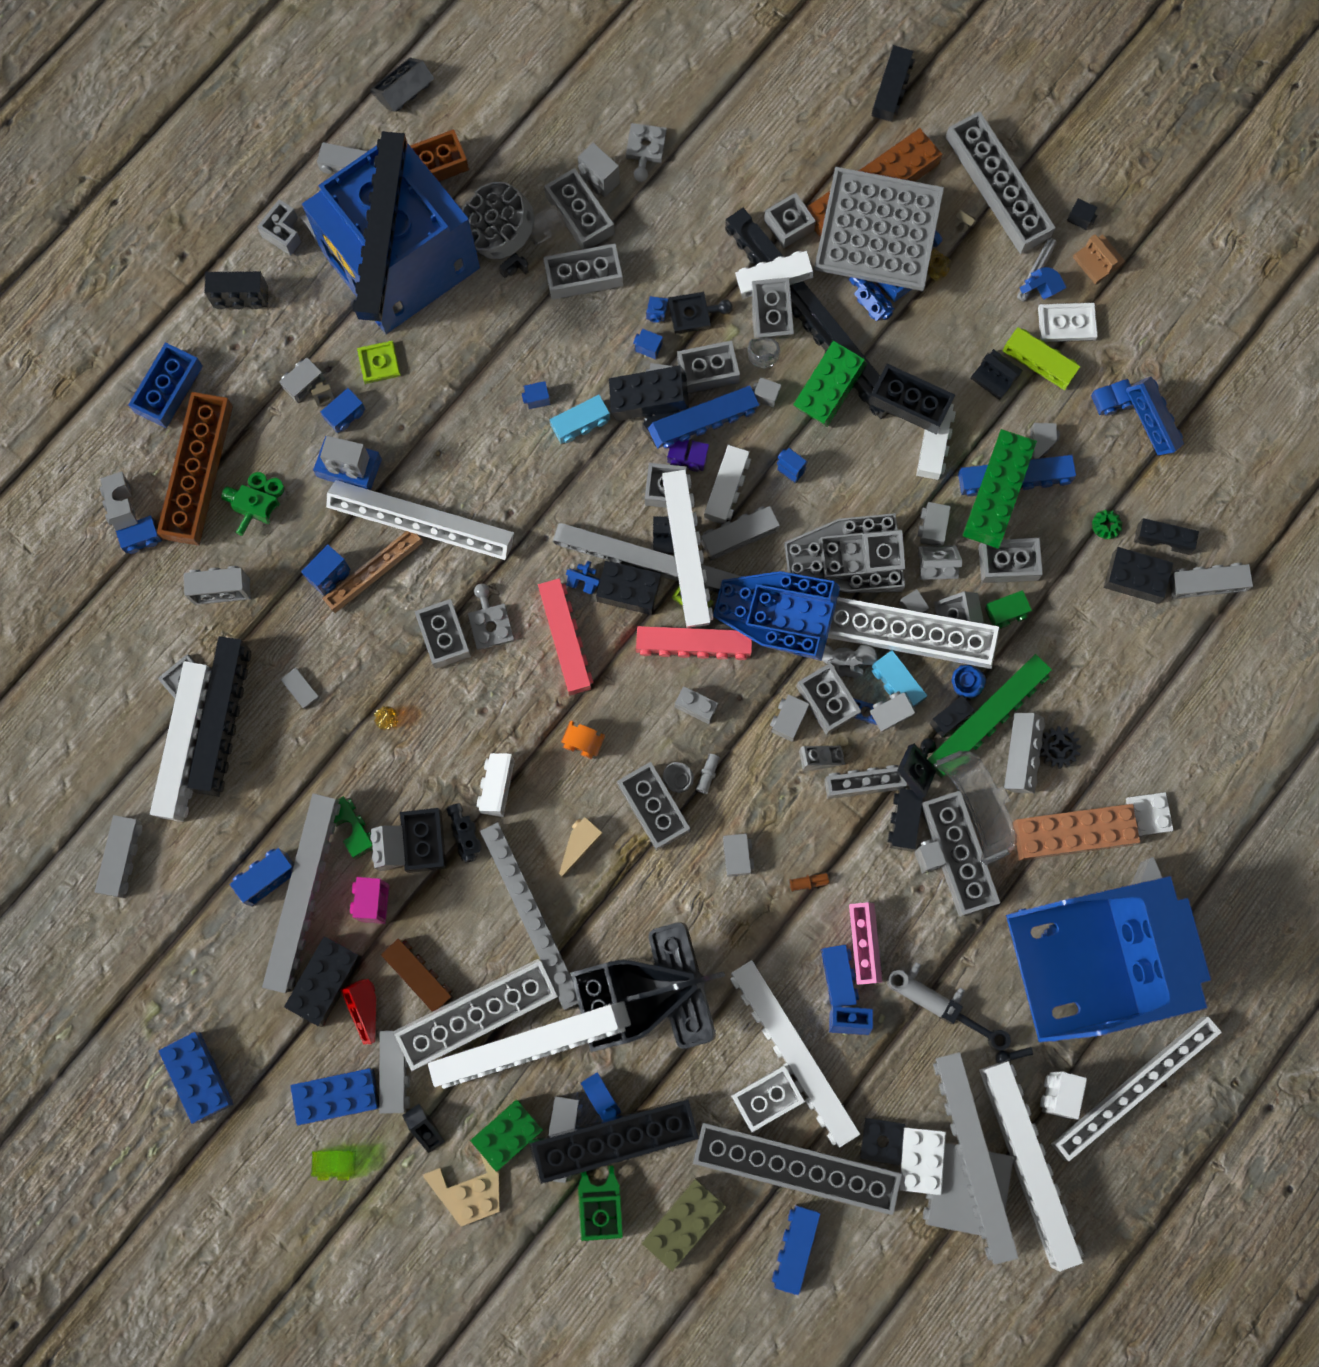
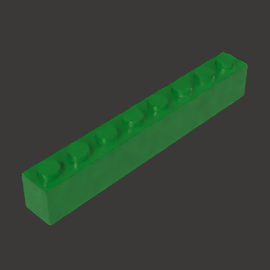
M1036 654L1033 655L928 758L936 773L941 778L945 775L949 777L956 770L954 766L958 762L962 764L970 756L968 752L972 748L976 751L984 743L981 739L985 735L990 737L997 730L995 726L999 722L1003 724L1010 717L1008 713L1012 709L1016 711L1024 704L1021 700L1025 696L1030 698L1037 691L1035 687L1039 683L1043 685L1050 678L1048 674L1052 669Z

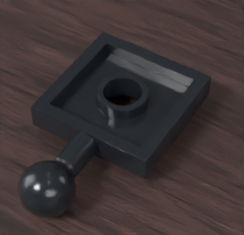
M704 292L668 297L674 334L709 329L711 324L708 313L720 311L722 314H729L733 308L732 303L727 299L720 301L718 305L707 306ZM687 309H691L694 311V315L686 316L684 312Z
M926 738L921 742L920 747L922 751H920L915 743L908 745L897 769L900 776L919 799L926 797L936 774L935 768L927 759L929 753H932L936 748V743L931 738Z
M865 1118L860 1159L901 1165L904 1128L906 1124ZM885 1135L888 1138L889 1143L886 1147H880L877 1144L879 1136Z

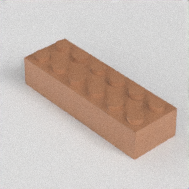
M1133 804L1023 818L1013 822L1019 861L1134 846L1140 843Z

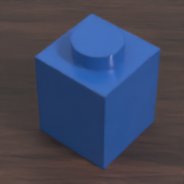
M642 328L641 333L636 334L633 342L635 344V352L656 360L663 345V337Z
M545 381L524 386L525 392L521 394L523 403H527L529 409L550 405Z

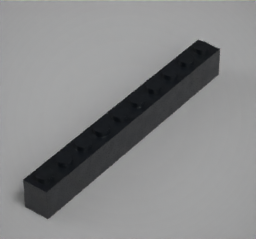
M382 131L381 139L377 140V150L379 153L378 156H375L374 167L376 168V173L372 175V186L374 187L373 192L369 193L371 207L366 213L368 227L364 228V239L366 240L365 246L362 245L361 257H363L362 264H359L358 267L360 280L356 282L355 287L357 300L353 301V312L356 313L359 320L379 322L382 321L407 150L405 133Z

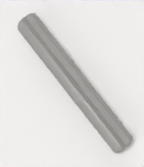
M1048 238L1030 273L1045 266L1057 244L1055 239ZM1020 290L1017 298L1023 302L1026 301L1031 290L1024 294Z

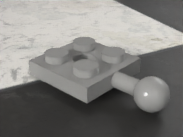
M631 123L626 158L640 160L639 167L634 171V178L637 181L643 182L647 179V161L662 162L667 128ZM648 140L651 144L644 146L642 142Z
M482 583L478 584L474 589L476 597L480 598L482 610L468 613L477 650L514 641L505 603L490 607L487 598L489 594L488 586ZM489 622H494L497 627L495 631L488 632L486 625Z

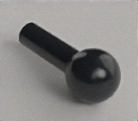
M1032 1047L1010 1053L1002 1050L996 1054L995 1060L997 1063L1009 1062L1010 1064L1012 1060L1034 1055Z

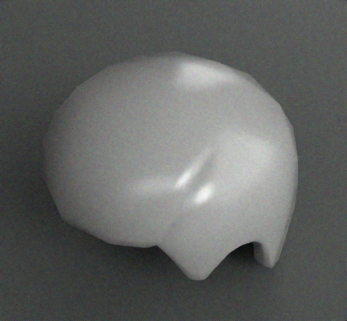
M673 762L664 769L662 778L671 791L683 793L692 786L694 775L692 770L684 763Z

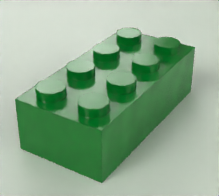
M833 341L793 406L828 427L867 366V362L862 357Z

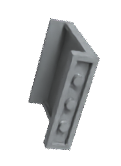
M945 1143L942 1195L926 1193V1199H929L928 1207H924L923 1219L925 1224L980 1235L979 1227L982 1224L980 1218L976 1219L973 1210V1206H976L974 1197L970 1198L967 1185H970L968 1177H964L961 1165L965 1164L963 1156H958L956 1145ZM988 1151L1003 1206L1006 1209L1013 1156Z

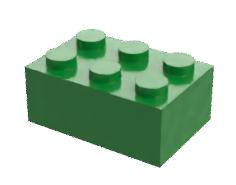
M516 1099L475 1135L470 1142L497 1173L529 1144V1141L534 1140L543 1130Z

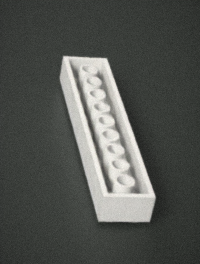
M838 597L828 638L992 669L999 627Z
M623 1001L430 1062L428 1067L434 1087L442 1085V1089L625 1032V1027L630 1026L631 1023Z
M1001 1062L979 1069L1010 1156H1013L1016 1173L1051 1268L1060 1272L1082 1264V1250L1074 1241L1073 1237L1076 1236L1074 1228L1067 1222V1209L1059 1200L1058 1196H1061L1057 1184H1054L1052 1181L1053 1171L1050 1164L1045 1162L1044 1156H1046L1043 1145L1038 1143L1036 1137L1039 1135L1035 1124H1031L1029 1118L1031 1111L1029 1106L1024 1104L1021 1097L1024 1096L1021 1085H1017L1014 1078L1017 1076L1014 1066L1010 1065L1009 1062Z

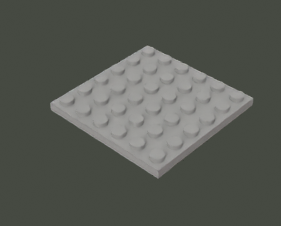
M835 167L814 270L923 291L944 187Z

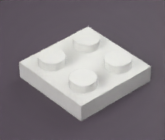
M1166 792L1126 798L1127 805L1133 804L1139 836L1173 831Z

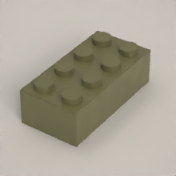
M694 1179L643 1239L641 1244L673 1272L724 1211L726 1205L697 1179Z

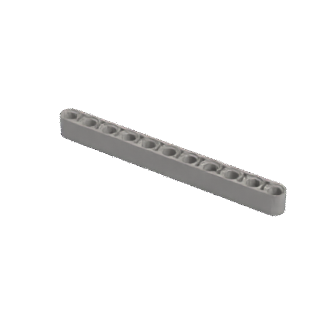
M559 523L552 542L558 546L611 562L660 573L662 577L679 581L675 556L570 525ZM701 564V569L706 570L707 576L704 587L705 589L708 588L709 591L719 593L722 580L742 577Z

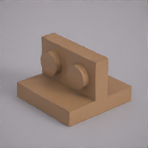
M1096 234L1090 237L1086 246L1073 255L1074 260L1095 285L1125 263V260L1103 234L1099 237Z

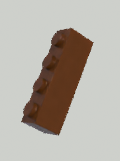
M398 938L381 956L432 1012L445 1006L454 998L451 995L453 992L446 983L442 985L437 980L439 975L432 968L428 970L425 967L426 961L419 954L414 955L411 951L413 947L406 939L402 941Z

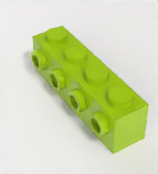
M1019 327L1016 328L1003 348V352L1063 390L1068 387L1081 367L1075 360L1066 358L1059 350L1052 349L1043 340L1036 339L1027 330L1020 329Z

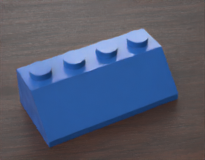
M1151 376L1126 388V391L1157 455L1173 453L1184 445L1183 435L1176 428L1175 419L1169 413L1166 407V400L1158 390V383Z

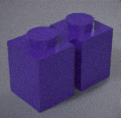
M679 440L674 442L675 444L669 448L667 463H670V465L687 466L689 470L694 472L704 471L709 444L692 441L688 459H686L689 440L685 442Z

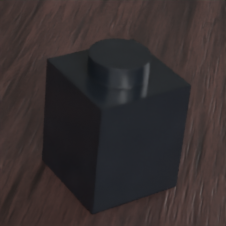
M1078 198L1069 214L1067 222L1087 230L1089 224L1093 225L1098 216L1095 214L1098 207Z

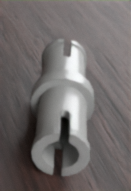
M708 754L704 769H701L700 772L701 778L696 788L698 792L708 794L711 781L716 776L715 770L720 760L719 756Z

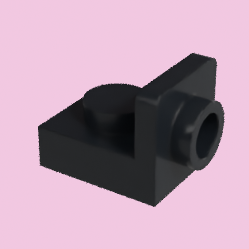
M514 253L499 265L500 274L506 278L515 274L518 268H520L526 275L529 264L523 256L519 257L517 253Z

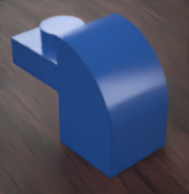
M1043 267L1030 273L1032 277L1026 279V284L1019 287L1022 294L1037 287L1043 300L1066 289L1060 274L1049 267Z
M598 1072L581 1082L584 1091L602 1120L614 1118L622 1113Z

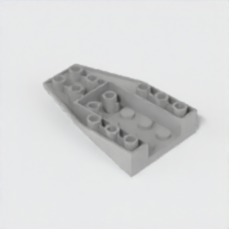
M896 513L837 519L786 541L784 545L788 573L835 581L840 586V591L847 593L902 592L905 587L903 569L865 571L862 533L897 530Z

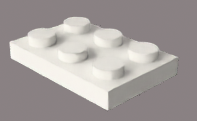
M1094 303L1040 304L1038 306L1040 339L1044 342L1097 339Z
M904 1128L902 1176L900 1180L901 1191L942 1195L946 1132Z

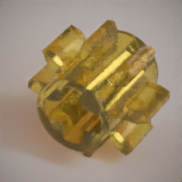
M390 706L378 708L374 714L376 717L374 721L380 729L390 730L391 727L394 728L398 723L396 719L398 714Z

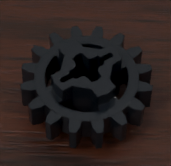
M1058 726L1056 731L1050 728L1049 733L1044 732L1042 734L1044 738H1042V748L1040 749L1042 753L1040 757L1045 756L1044 763L1050 761L1052 768L1057 764L1058 769H1061L1063 764L1069 767L1070 762L1074 763L1077 761L1075 757L1080 756L1077 750L1081 748V745L1076 744L1080 739L1073 737L1074 731L1069 734L1067 727L1062 731L1061 727ZM1054 736V742L1048 743V740ZM1057 744H1059L1060 747H1063L1061 751L1059 748L1055 747ZM1071 751L1070 756L1064 759L1065 753Z

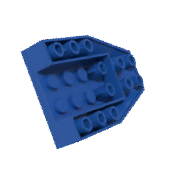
M781 571L724 579L721 582L713 617L761 646L822 661L840 586L835 581Z

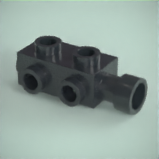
M460 803L450 805L446 810L452 820V834L458 847V854L465 863L475 861L482 849L481 842L475 835V824L471 821L470 816L463 817V809Z

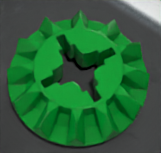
M1105 509L1098 512L1092 520L1093 531L1100 538L1113 539L1122 530L1123 522L1120 519V515H1117L1114 511H1107ZM1106 518L1109 523H1114L1110 526V528H1107L1106 525H1102L1103 523H1105Z

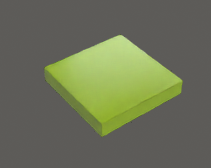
M393 340L357 348L365 384L401 376Z

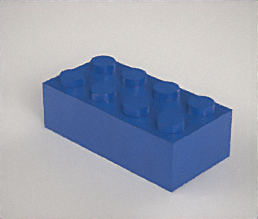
M165 342L128 406L135 414L167 429L203 365L197 357Z
M193 1032L158 1050L191 1124L199 1123L234 1105L201 1032Z
M374 1068L290 1085L297 1126L379 1109Z

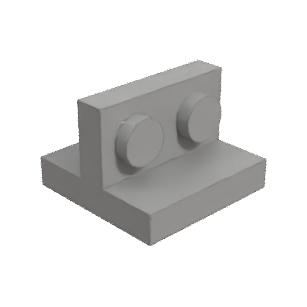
M957 546L918 547L920 580L958 579L959 567H962V559Z

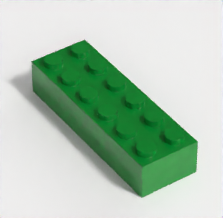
M1003 429L1000 430L962 535L963 537L999 549L1034 452L1036 440Z

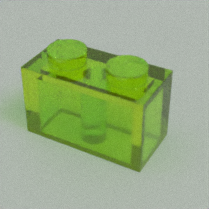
M312 1151L311 1177H317L318 1181H327L329 1177H337L338 1181H346L350 1177L355 1176L356 1151Z

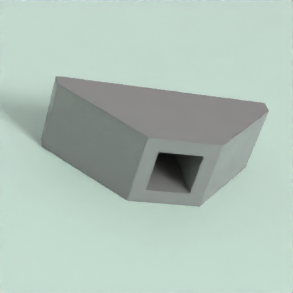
M803 746L799 751L803 771H815L845 764L841 746Z

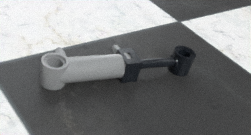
M918 962L911 968L908 975L901 970L894 971L888 975L887 985L891 990L900 993L929 1010L950 1025L954 1024L956 1020L988 1038V1044L993 1050H1005L1010 1046L1011 1037L1006 1031H990L960 1013L963 1006L959 1003L965 992L964 989L959 988L953 999L949 1000L915 980L921 964ZM895 975L902 978L901 986L894 985L893 977ZM997 1035H1001L1004 1039L1001 1046L995 1043Z

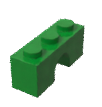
M342 796L338 799V804L341 807L338 816L335 815L334 823L336 827L342 823H351L353 828L352 834L343 840V843L352 858L356 860L373 850L371 832H366L363 826L366 823L361 815L357 816L354 812L356 806L351 798L347 800L346 797Z

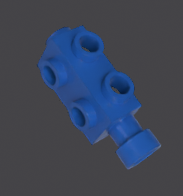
M850 277L849 281L853 286L858 287L854 293L857 301L868 310L869 316L876 321L887 320L893 315L892 311L894 308L891 302L882 295L879 287L875 286L872 282Z

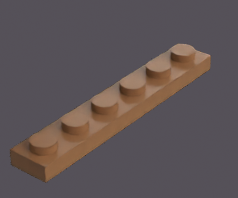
M406 531L322 599L334 613L338 612L424 542L417 534Z

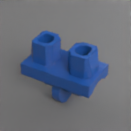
M587 561L585 565L578 564L577 569L582 570L583 573L571 568L567 569L566 575H568L566 586L576 589L579 580L586 582L583 591L594 594L597 586H599L600 579L588 575V573L593 575L596 573V569L591 568L590 561Z

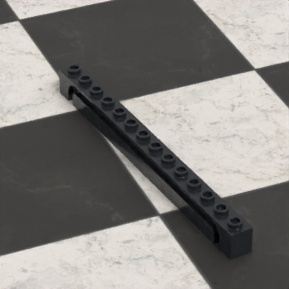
M744 207L726 218L725 230L727 234L734 237L737 246L747 253V258L752 264L772 262L777 257L783 256L758 224L752 221V217ZM801 281L791 284L792 314L795 318H799L803 328L814 336L815 343L818 346L821 345L826 353L831 343L835 341L865 359L867 366L853 388L855 387L859 392L860 399L868 403L873 415L878 416L880 419L884 418L889 414L888 412L869 404L870 396L880 378L879 373L805 282Z

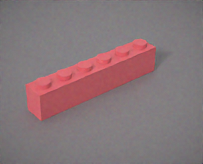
M560 578L538 584L569 696L591 690L590 684L593 683L591 672H586L585 666L588 665L586 655H582L580 651L583 644L581 637H576L575 630H578L576 620L571 619L570 612H573L571 602H566L565 595L568 594L565 583L561 584Z
M637 626L636 653H640L641 656L659 654L661 657H670L673 654L681 658H688L690 655H697L701 659L709 658V656H716L717 659L736 657V660L751 658L752 640L736 630Z

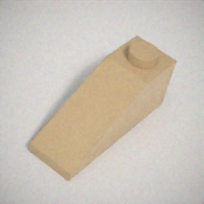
M585 817L582 820L579 818L572 826L573 830L571 831L559 872L562 878L569 873L603 835Z

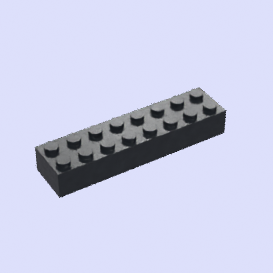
M218 637L187 785L188 789L197 794L220 797V793L224 791V773H227L229 767L227 758L232 752L231 739L236 733L235 719L240 714V706L238 705L239 700L242 699L244 694L242 685L243 680H246L248 674L246 669L247 661L249 662L251 659V650L241 639Z
M682 1098L531 1140L529 1145L538 1182L543 1184L698 1140L699 1138L689 1099Z

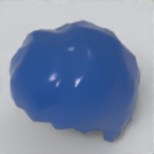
M961 665L953 672L951 682L956 694L972 699L982 693L986 685V678L984 673L977 667Z

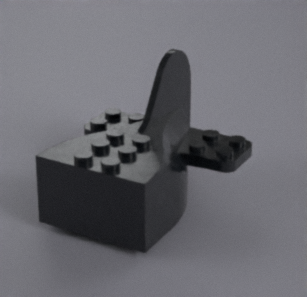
M677 922L655 928L649 932V942L655 963L639 958H626L571 972L581 1014L624 1001L631 1023L630 1026L625 1027V1032L590 1042L591 1052L648 1037L659 1030L668 1019H670L675 1041L679 1048L686 1049L709 1043L715 1039L716 1031L704 986L706 981L724 977L725 972L707 976L700 973L689 930L685 923Z

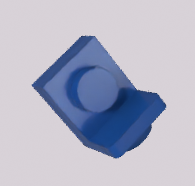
M650 296L646 319L654 323L665 322L668 299Z

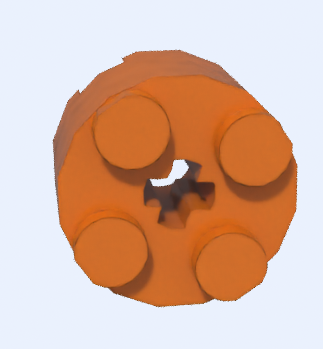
M569 721L561 741L564 744L563 748L572 752L575 749L582 751L581 755L592 759L593 756L597 757L606 735L601 733L598 736L596 735V730L582 724L576 727L573 726L575 722Z

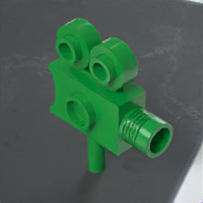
M254 472L248 478L250 487L241 485L240 489L237 490L226 486L223 489L221 499L231 503V507L235 512L245 515L236 531L238 535H244L252 518L270 524L269 518L272 511L280 506L277 498L285 490L280 479L271 478L268 480L262 472Z

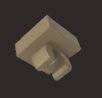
M960 210L956 216L960 220L956 221L955 227L957 228L960 223H964L965 228L962 232L965 233L969 230V225L974 226L977 219Z
M323 382L315 384L316 388L311 390L318 407L329 404L335 399L329 384L323 385Z

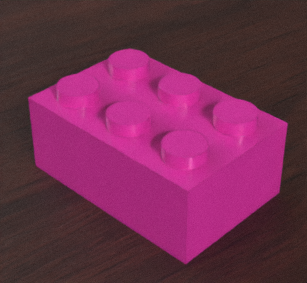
M356 877V882H353L352 894H355L354 902H351L350 914H353V918L363 923L386 924L389 884L379 878Z

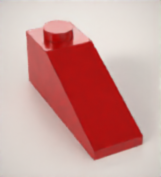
M361 979L341 989V992L362 1043L373 1044L375 1043L376 1028L375 987L369 979Z

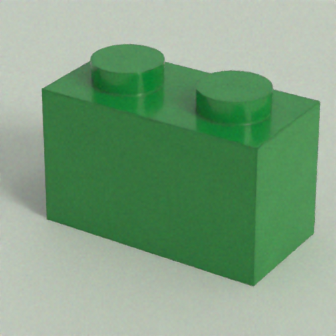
M1023 590L992 601L985 607L992 626H998L1000 629L1008 627L1012 621L1017 620V622L1026 620L1032 611Z

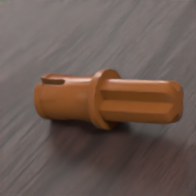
M824 873L813 876L807 874L806 877L789 879L792 892L807 888L811 890L813 887L828 885L829 877L828 874Z

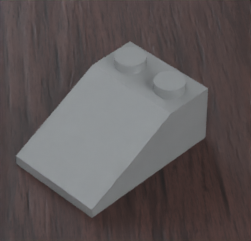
M789 277L752 281L754 338L794 334Z

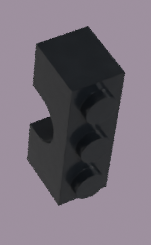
M1143 518L1137 525L1134 542L1148 546L1166 544L1172 547L1171 551L1190 555L1196 549L1199 531Z

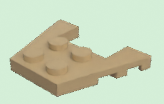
M482 1155L487 1173L450 1188L447 1187L441 1168L423 1174L424 1179L461 1227L500 1212L499 1171L496 1173Z

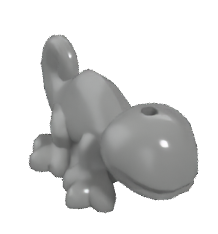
M826 645L822 661L826 664L831 663L839 677L846 675L856 679L858 676L863 675V670L856 665H873L877 661V653L868 645H860L856 651L849 648H837L833 651L829 645Z

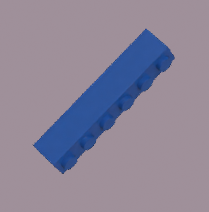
M749 385L655 421L648 430L657 449L661 447L666 449L673 446L674 442L679 440L681 442L689 440L692 435L700 436L710 428H713V430L723 426V423H734L741 416L749 417L755 413L759 403Z
M1073 455L1030 460L1021 488L1023 490H1030L1035 486L1048 488L1053 484H1060L1061 486L1071 484L1076 477ZM988 465L960 469L958 477L961 495L972 497L978 494Z

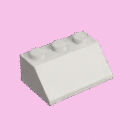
M490 754L489 759L486 758L484 770H487L486 777H482L480 786L483 792L482 796H479L477 800V808H479L480 813L504 817L515 762L512 754Z

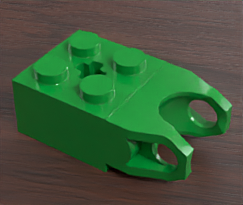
M609 1166L607 1181L602 1186L592 1185L586 1171L582 1172L578 1186L581 1241L623 1238L620 1190L614 1175V1166ZM597 1213H601L602 1216L606 1217V1221H602V1225L595 1221V1216H598Z

